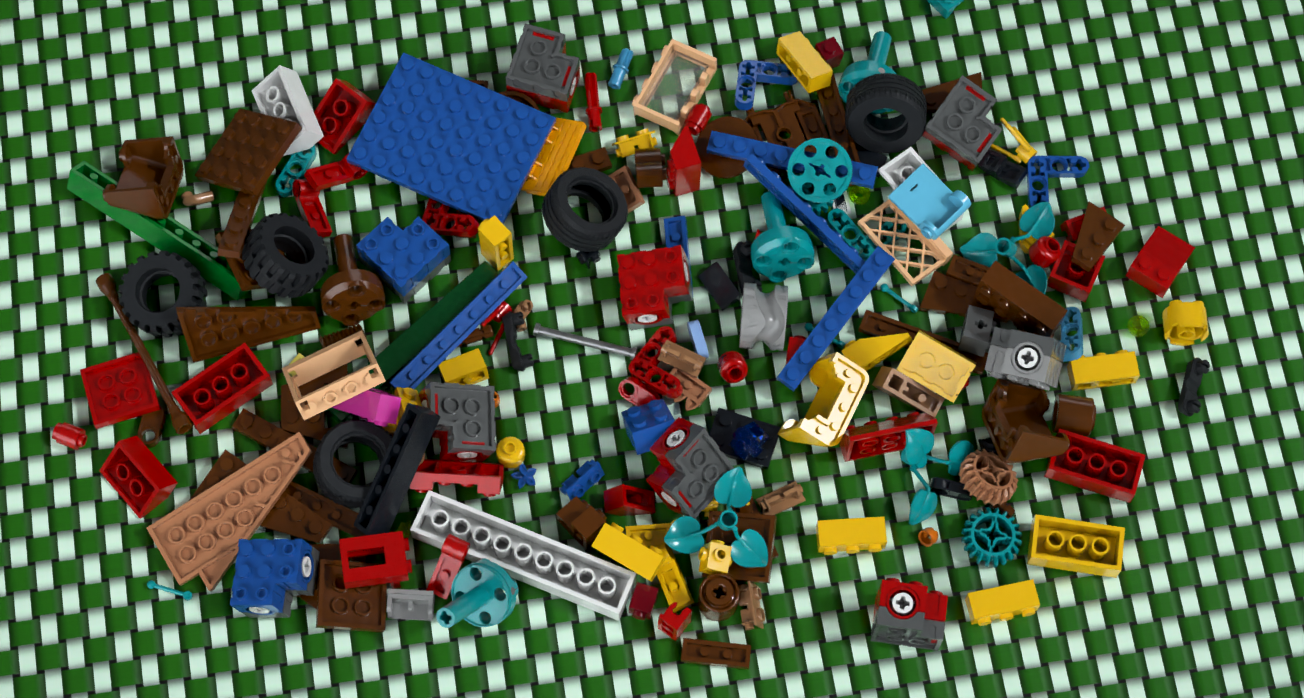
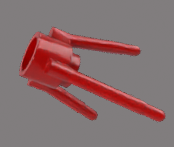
M503 301L481 325L483 327L486 326L492 319L500 323L506 313L512 312V308ZM503 323L488 352L489 355L493 354L504 332Z

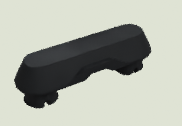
M750 241L745 243L738 242L733 250L742 296L744 282L756 283L757 288L762 292L761 282L756 280L752 273L753 265L750 255L752 242Z
M509 311L502 317L510 358L514 370L524 371L526 367L534 365V361L531 360L533 359L532 354L522 355L516 342V326L524 324L525 320L522 312L513 313Z
M1198 357L1187 364L1178 402L1179 412L1188 417L1200 411L1201 403L1197 399V390L1201 385L1203 373L1207 374L1209 372L1208 368H1210L1207 360H1201Z

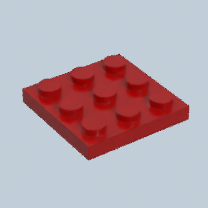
M138 352L80 370L96 429L161 409L153 379Z

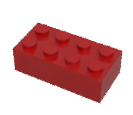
M243 343L171 393L176 403L189 417L198 433L201 434L272 386L273 383L268 372L247 344Z
M1059 429L1058 433H1065L1070 441L1069 448L1062 455L1049 457L1044 477L1130 503L1135 496L1146 455Z

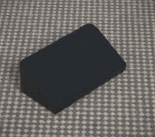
M718 262L713 263L698 276L722 311L740 301L741 294Z

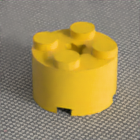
M1173 300L1163 310L1165 340L1168 338L1171 344L1187 346L1194 344V340L1200 339L1203 341L1208 337L1207 313L1202 301L1182 302L1181 300Z

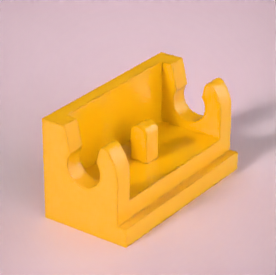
M479 348L445 360L438 365L444 383L473 385L489 379L487 366Z

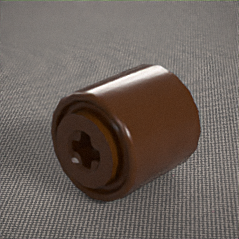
M1057 394L1052 412V432L1058 433L1059 429L1089 437L1094 429L1096 420L1094 399Z
M715 573L706 577L699 588L698 606L701 613L706 618L719 622L733 616L738 607L740 594L737 582L731 576L723 573ZM718 589H722L723 593L726 595H721L720 598H716V593H714L713 591H718Z

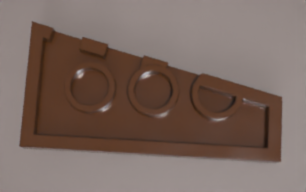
M934 271L919 308V311L924 312L929 310L936 311L939 314L951 313L965 317L967 309L971 305L994 311L993 321L1007 323L1009 320L1006 317L999 316L991 306L984 305L978 301L974 295L977 286Z

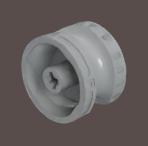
M744 282L739 348L752 349L757 341H764L770 350L783 351L787 319L788 286L775 285L773 291L763 293L757 288L756 283Z

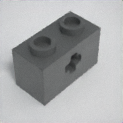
M969 305L963 322L958 350L984 357L986 349H989L992 336H990V333L993 334L994 327L996 326V321H993L994 311Z

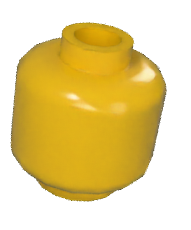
M511 436L500 440L496 448L499 463L511 469L522 464L525 459V448L521 440Z

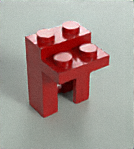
M403 531L339 539L345 589L391 583L392 589L401 588V581H409L408 573H412L411 559L406 560L405 552L410 551L408 538L403 537ZM385 553L386 564L349 569L348 558Z

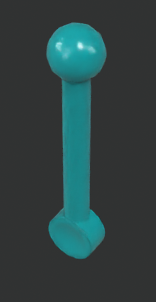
M887 284L880 286L881 291L889 293L907 306L911 312L916 313L919 310L915 305H911L889 289Z
M806 323L804 326L806 331H813L814 329L811 323ZM833 339L832 341L841 349L845 346V343L840 340Z
M153 580L147 582L149 589L156 588L183 596L187 601L193 597L190 591H178L156 584Z

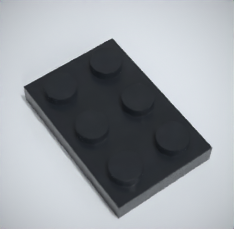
M718 408L709 436L713 438L720 451L726 457L768 470L779 438L777 434L781 427Z

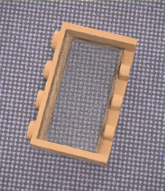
M672 39L669 45L663 47L662 57L659 62L656 61L654 63L651 76L644 80L642 91L634 97L632 106L635 116L638 115L672 130L679 136L690 110L694 104H698L717 71V58Z

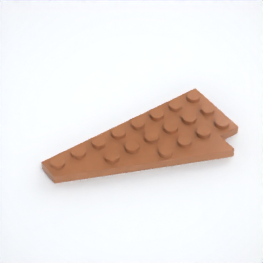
M300 432L147 527L149 534L179 585L182 586L200 575L209 591H213L236 560L239 550V539H251L312 453Z

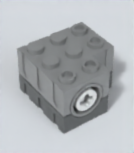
M994 327L984 370L990 372V376L995 379H1008L1026 386L1030 384L1039 389L1050 391V387L1057 388L1067 345H1064L1055 338L1014 329L1007 330Z

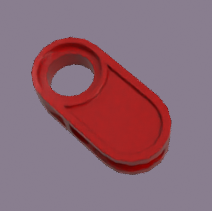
M627 377L619 384L618 390L620 395L637 407L647 404L652 400H660L659 394L654 389L635 377ZM626 383L634 386V393H629L625 389Z

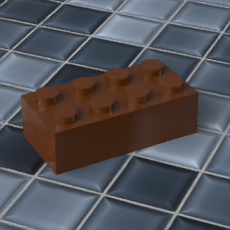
M994 261L982 277L974 294L979 302L991 306L999 316L1011 320L1018 329H1024L1028 333L1050 338L1061 325L1068 311L997 261Z

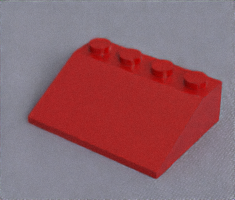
M913 412L903 418H898L897 416L889 417L884 422L869 421L864 426L859 427L850 425L840 441L844 461L848 462L901 451L906 445V429H925L934 435L938 424L937 419L927 413L919 414V412Z

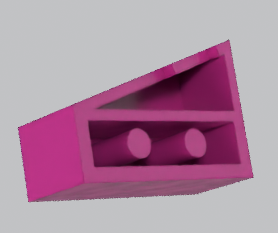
M371 388L333 406V408L358 415L361 419H365L375 425L388 427V423L396 424L401 397Z

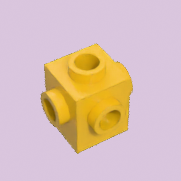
M711 540V542L701 547L698 554V559L700 560L699 572L710 575L715 573L727 574L732 564V547L724 545L725 542L720 540Z

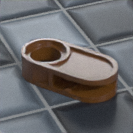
M161 406L160 410L142 415L137 436L147 448L156 446L160 441L166 419V414ZM152 431L155 433L153 440H143V435L146 432Z

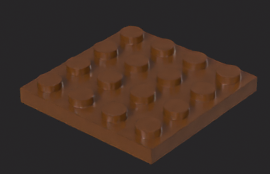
M240 108L215 146L211 149L205 161L200 165L195 176L200 181L257 196L302 127L297 122Z

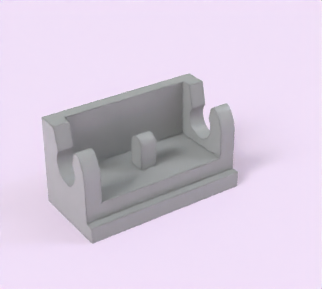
M388 589L387 618L433 621L434 591Z

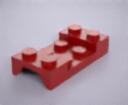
M424 459L423 463L417 468L410 484V489H415L419 493H426L428 490H433L435 482L444 486L459 483L464 487H472L475 484L478 485L477 493H482L486 497H494L496 494L500 495L504 479V465Z

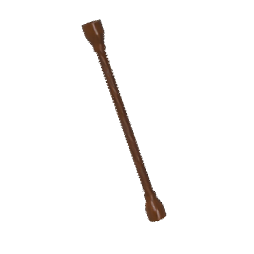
M110 273L100 275L96 279V284L99 290L112 302L166 402L176 433H187L192 429L193 424L189 417L176 405L136 328L129 321V318L124 315L122 311L124 307L119 303V295L114 278Z

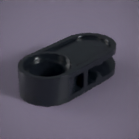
M939 477L931 478L930 492L962 501L972 500V495L969 496L970 491L964 489L965 484Z

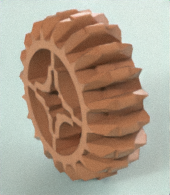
M985 449L982 452L976 450L967 455L961 463L958 474L961 477L960 482L965 484L964 489L970 491L969 496L974 495L977 501L983 500L985 505L990 503L992 506L995 504L1001 505L1010 500L1018 487L1017 482L1019 481L1016 478L1017 473L1012 471L1013 465L1002 462L999 455H995L993 451L987 452Z

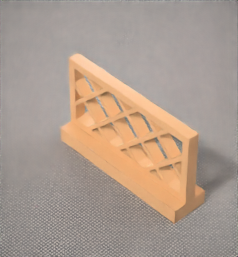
M890 199L857 222L873 243L893 258H895L894 251L906 252V261L895 258L892 264L911 286H914L940 266L948 264L952 258L953 252L940 237L936 240L925 238L921 230ZM890 207L895 212V218L883 217V210ZM869 220L879 221L878 229L869 228L866 222ZM882 221L894 223L893 232L881 230ZM897 224H906L909 228L908 234L896 232ZM880 235L892 236V245L883 244L880 241ZM895 238H907V247L895 246ZM911 239L919 240L922 243V249L910 248ZM909 253L921 254V263L909 262ZM924 255L933 256L937 262L933 265L924 264ZM908 266L920 268V274L913 278L908 273Z

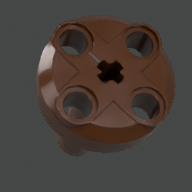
M340 234L333 240L338 273L332 275L324 282L320 298L322 309L326 315L335 320L342 321L346 326H353L384 309L386 305L385 294L378 276L370 271L358 269L352 237L348 234Z

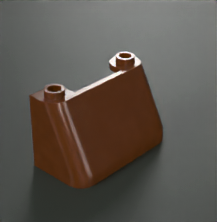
M174 137L124 140L122 148L119 150V159L123 162L124 169L117 187L114 184H107L103 190L104 201L110 206L151 218H168L184 171Z
M998 379L983 406L982 419L1002 462L1014 464L1062 455L1068 450L1070 441L1067 435L1059 432L1056 436H1052L1043 417L1045 411L1050 406L1045 390L1003 379Z

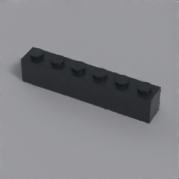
M408 403L354 523V526L366 535L389 533L440 419L439 415L427 407Z

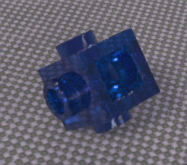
M751 422L738 428L733 433L734 439L729 445L734 449L735 454L744 460L752 456L755 458L763 451L762 445L769 436L755 422Z

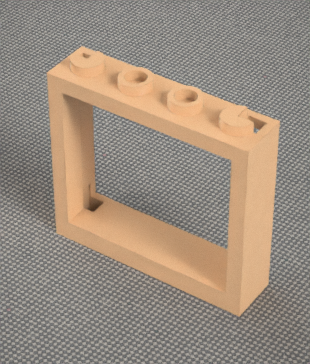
M362 330L282 368L294 402L304 420L386 381ZM361 338L363 343L356 345L355 341ZM361 356H367L370 365L302 397L299 386ZM373 369L374 373L372 374L369 373V370ZM295 370L296 375L291 377L289 372Z

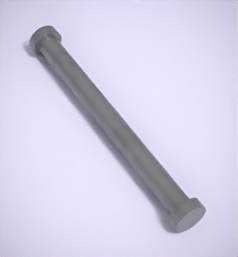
M540 323L535 324L533 331L534 336L543 335L628 356L631 360L635 358L637 353V347L628 348L543 327Z

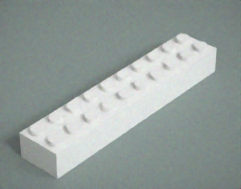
M428 490L410 529L412 538L442 549L447 536L452 534L470 543L465 559L474 562L486 558L501 566L511 578L618 621L636 583L637 573L430 490Z

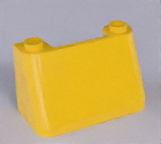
M838 352L819 358L810 369L809 378L814 385L819 387L805 418L800 419V421L794 419L787 420L783 423L777 435L790 442L815 446L833 447L839 444L869 383V375L863 368Z

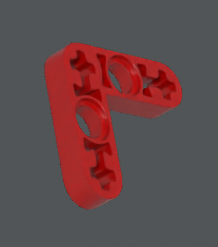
M429 198L422 220L438 235L472 237L478 232L479 223L473 216L447 213L449 206L444 204L435 209L437 201ZM450 221H455L454 225L451 228L446 229V226Z
M663 326L654 333L630 362L628 369L632 377L637 378L669 399H675L683 392L680 380L657 367L660 363V360H657L661 353L662 347L660 345L662 344L663 346L666 340L676 343L677 340L674 330L669 326ZM651 350H658V353L655 356H647V354ZM643 367L646 374H644V372L641 370L636 371V369H641ZM654 375H661L659 381H650ZM666 382H667V384H668L669 386H671V387L676 386V388H675V389H673V388L668 389V387H667V385H666Z

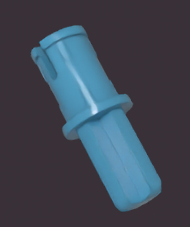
M628 48L622 49L617 63L613 65L614 70L608 82V86L617 90L621 88L625 74L629 72L628 67L633 57V51Z

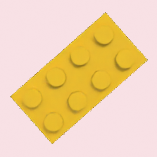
M1035 514L1031 522L1027 565L1117 578L1122 568L1125 528Z

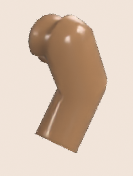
M186 191L181 195L182 203L186 206L214 201L212 191L195 195L190 191Z
M527 299L521 301L513 313L522 312L525 320L533 309V303ZM526 322L516 326L518 332L527 329Z

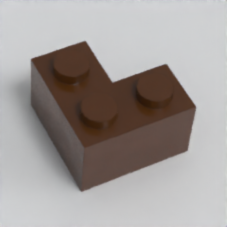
M577 496L556 513L557 521L586 552L592 547L594 540L607 519L600 509L595 510L584 499L580 500Z

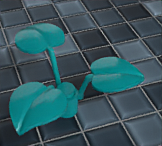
M1049 202L1038 203L1022 215L1019 226L1022 231L1027 232L1026 235L1011 237V239L1002 237L997 240L990 233H980L960 247V251L966 259L987 267H991L994 261H997V253L1010 257L1023 270L1016 273V275L1045 294L1047 275L1044 269L1035 264L1030 265L1026 269L1014 255L1017 252L1016 241L1027 239L1031 235L1038 240L1040 237L1049 236L1053 232L1055 218L1051 204Z
M920 428L905 430L906 445L901 453V460L911 466L910 471L914 472L925 487V490H918L913 497L909 513L910 525H915L928 519L934 513L937 506L936 493L930 492L929 485L917 469L923 468L927 464L928 459L949 465L948 473L957 476L963 460L967 455L975 451L974 446L969 441L961 440L956 442L950 449L949 460H943L927 455L934 446V436L931 432Z
M737 467L726 472L714 487L715 500L720 504H727V510L721 513L717 522L703 530H700L699 522L690 516L680 517L672 523L664 537V542L671 549L684 554L695 553L704 546V538L701 534L719 526L724 531L733 530L737 540L731 544V558L736 564L746 568L767 566L768 549L763 537L751 529L745 530L740 537L737 531L738 528L735 526L738 522V516L732 511L731 506L741 508L750 501L752 496V488L743 469Z

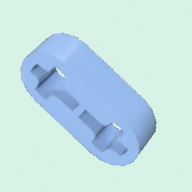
M699 320L687 322L694 352L706 359L709 358Z

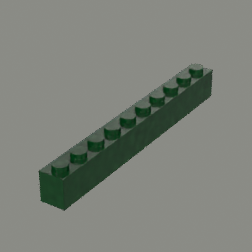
M486 261L375 357L386 381L373 387V389H379L388 393L391 389V385L388 382L498 275ZM373 369L369 370L370 374L374 373ZM333 407L326 410L339 424L347 420L358 419V415L334 409Z

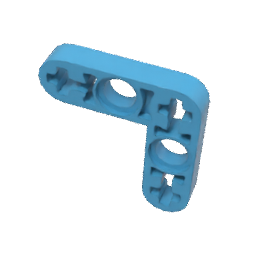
M1077 307L1065 308L1068 311L1061 323L1060 342L1067 345L1063 362L1077 360L1083 355V324ZM1071 316H1073V323L1069 321ZM1070 331H1077L1075 335L1067 336ZM1071 344H1074V350L1071 351Z

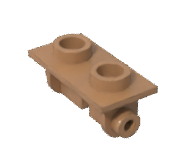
M666 340L665 344H663L657 359L696 378L706 360L705 357L669 340Z
M796 481L756 499L762 513L765 515H776L806 500L802 494V486L797 484Z
M747 581L748 585H739V606L748 605L747 609L740 610L742 626H745V630L754 629V625L764 629L765 613L760 605V599H762L761 590L755 583Z

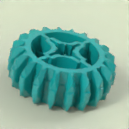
M987 507L985 514L979 509L977 516L971 514L969 517L970 521H965L964 525L966 528H963L961 532L965 536L962 537L961 542L967 544L964 546V551L971 550L969 558L978 557L976 560L977 564L983 560L985 561V567H988L989 563L992 562L995 568L998 566V562L1006 565L1007 559L1012 561L1014 559L1013 554H1018V546L1022 544V541L1018 538L1022 536V532L1016 531L1020 527L1019 524H1012L1015 519L1014 516L1009 519L1006 518L1007 511H1004L1001 515L999 514V508H995L994 513H991V509ZM991 522L990 527L987 529H975L982 523ZM998 525L1003 527L1007 534L1001 532L998 528ZM992 529H993V534H992V535H994V538H995V539L993 540L992 544L990 545L991 540L989 539L988 536H989V534L991 533V531H992ZM975 538L984 544L985 550L977 544ZM1009 545L1003 551L993 552L995 546Z

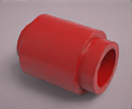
M703 103L693 105L684 121V127L689 126L691 135L698 136L704 130L712 116L710 108Z
M58 422L53 429L52 439L61 445L78 450L86 444L87 435H85V429L66 422Z

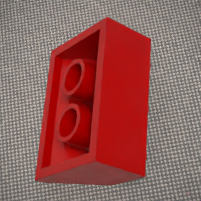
M685 126L670 150V159L667 160L669 169H667L668 178L666 181L669 190H673L675 197L700 190L701 160L689 126Z
M137 435L118 441L99 470L140 519L166 500L178 484Z

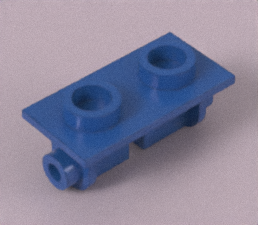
M593 459L586 461L576 471L580 477L576 478L572 474L561 484L560 491L564 495L567 494L570 501L576 496L581 498L590 487L605 475L599 462H595Z

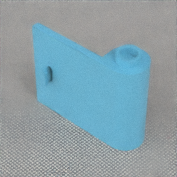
M924 164L919 166L887 197L921 230L925 238L936 240L971 206V201L966 194L960 190H956L953 193Z

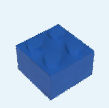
M664 399L652 400L647 404L638 407L633 406L621 412L626 434L637 455L649 452L651 446L675 421Z

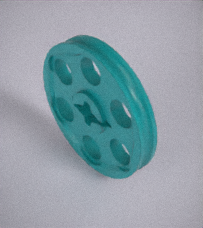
M814 138L807 140L794 150L789 159V182L799 196L810 202L826 203L837 199L847 190L852 179L853 167L848 153L840 144L830 139ZM809 145L814 146L817 150L816 155L811 158L807 157L804 153L805 148ZM834 146L838 150V155L830 159L826 156V150L828 147ZM798 163L805 167L804 173L800 176L793 173V167ZM811 163L818 167L824 165V171L831 177L829 178L822 174L816 176L817 171L809 164ZM841 165L848 169L847 175L843 178L838 177L835 172L836 168ZM805 183H812L814 185V192L812 194L806 195L803 193L802 187ZM829 183L836 187L835 194L827 196L824 193V187Z

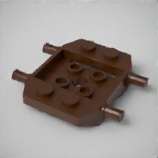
M788 90V93L787 91L783 93L786 103L774 109L755 112L752 107L749 110H745L748 116L744 121L752 127L758 141H763L757 125L761 126L767 143L795 149L810 139H830L816 105L801 99L794 100L791 90ZM788 132L790 137L782 139L779 137V133ZM809 145L804 151L816 153L817 150L814 146ZM832 146L827 148L826 153L831 149ZM766 166L771 172H776L785 184L781 172L787 170Z

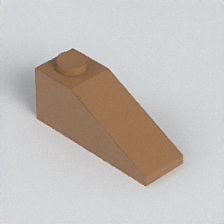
M882 366L872 386L891 397L933 417H936L945 400L892 367Z

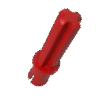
M588 72L585 74L586 114L589 120V131L598 132V128L600 131L602 130V108L599 106L597 75L594 72Z

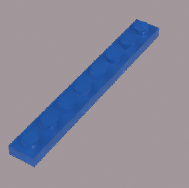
M711 131L707 146V153L746 161L753 153L756 157H760L766 166L788 170L789 159L795 148L717 131ZM804 151L807 157L811 158L816 155V153ZM851 161L853 174L850 184L873 189L878 166ZM800 163L793 167V172L803 174L805 171L804 165ZM811 163L809 164L817 171L816 176L822 174L829 178L831 177L824 171V165L818 167ZM843 165L838 166L835 171L836 175L840 178L845 177L848 173L847 167Z
M752 153L746 159L743 166L841 261L857 274L866 260L864 261L859 256L858 251L853 246H848L843 241L841 234L833 231L823 217L817 216L806 201L800 200L795 190L790 186H786L776 172H771L766 167L765 162Z
M877 246L776 377L777 380L794 392L895 258Z
M513 261L510 262L388 383L394 389L396 387L415 389L527 278L526 274Z

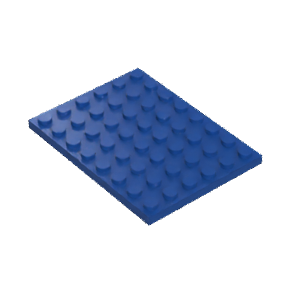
M403 53L346 160L354 166L467 215H471L476 219L483 221L495 215L504 224L556 122V117Z

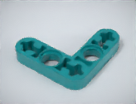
M315 146L310 148L311 153H306L305 155H303V151L289 154L291 157L275 183L279 195L283 197L293 195V181L295 179H303L306 170L310 168L316 158ZM293 165H300L302 167L299 173H292L290 171ZM289 181V186H290V188H287V187H286V188L283 190L281 185H282V184H283V185H286L287 182Z
M832 209L828 213V226L833 231L840 233L843 241L848 246H853L858 253L860 247L868 249L867 254L864 252L859 253V256L864 261H867L877 248L873 241L861 232L842 209ZM833 216L836 218L841 217L840 223L838 221L833 222ZM886 221L882 224L881 230L891 231L894 223ZM904 223L900 224V231L896 229V232L905 233L907 225ZM851 230L856 234V237L849 240L844 236V233ZM883 235L886 238L883 244L891 245L893 237Z

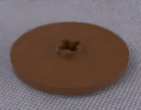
M732 116L717 118L708 123L704 130L700 132L696 142L701 167L708 174L723 179L733 178L744 173L747 170L743 166L745 161L707 153V146L711 131L758 140L752 127L744 120Z

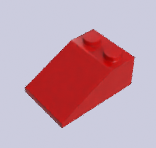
M336 78L314 112L324 135L318 143L336 155L366 123L376 102L349 82Z
M1158 226L1131 264L1126 277L1163 298L1195 247Z

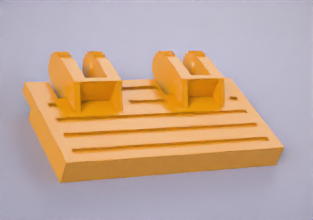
M556 118V122L526 179L528 181H525L521 191L539 196L546 195L559 175L568 170L587 126L584 122Z

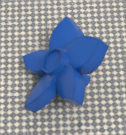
M521 464L519 472H514L510 475L514 479H519V489L524 487L526 483L530 486L536 485L533 478L536 473L535 468L527 470L526 466Z

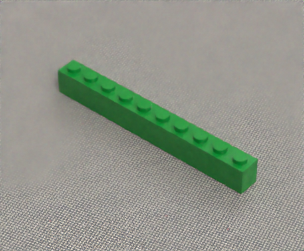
M82 161L70 170L67 184L69 191L159 250L179 254L192 263L201 272L200 275L205 280L237 301L250 291L241 290L226 258L218 256V247L170 216L166 219H155L108 205L103 199V190L107 184H114L117 187L118 182L86 161Z

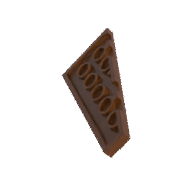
M315 306L176 307L193 363L228 354L243 343H246L250 348L321 328Z
M225 449L190 500L247 464ZM284 491L260 526L321 544L334 525Z

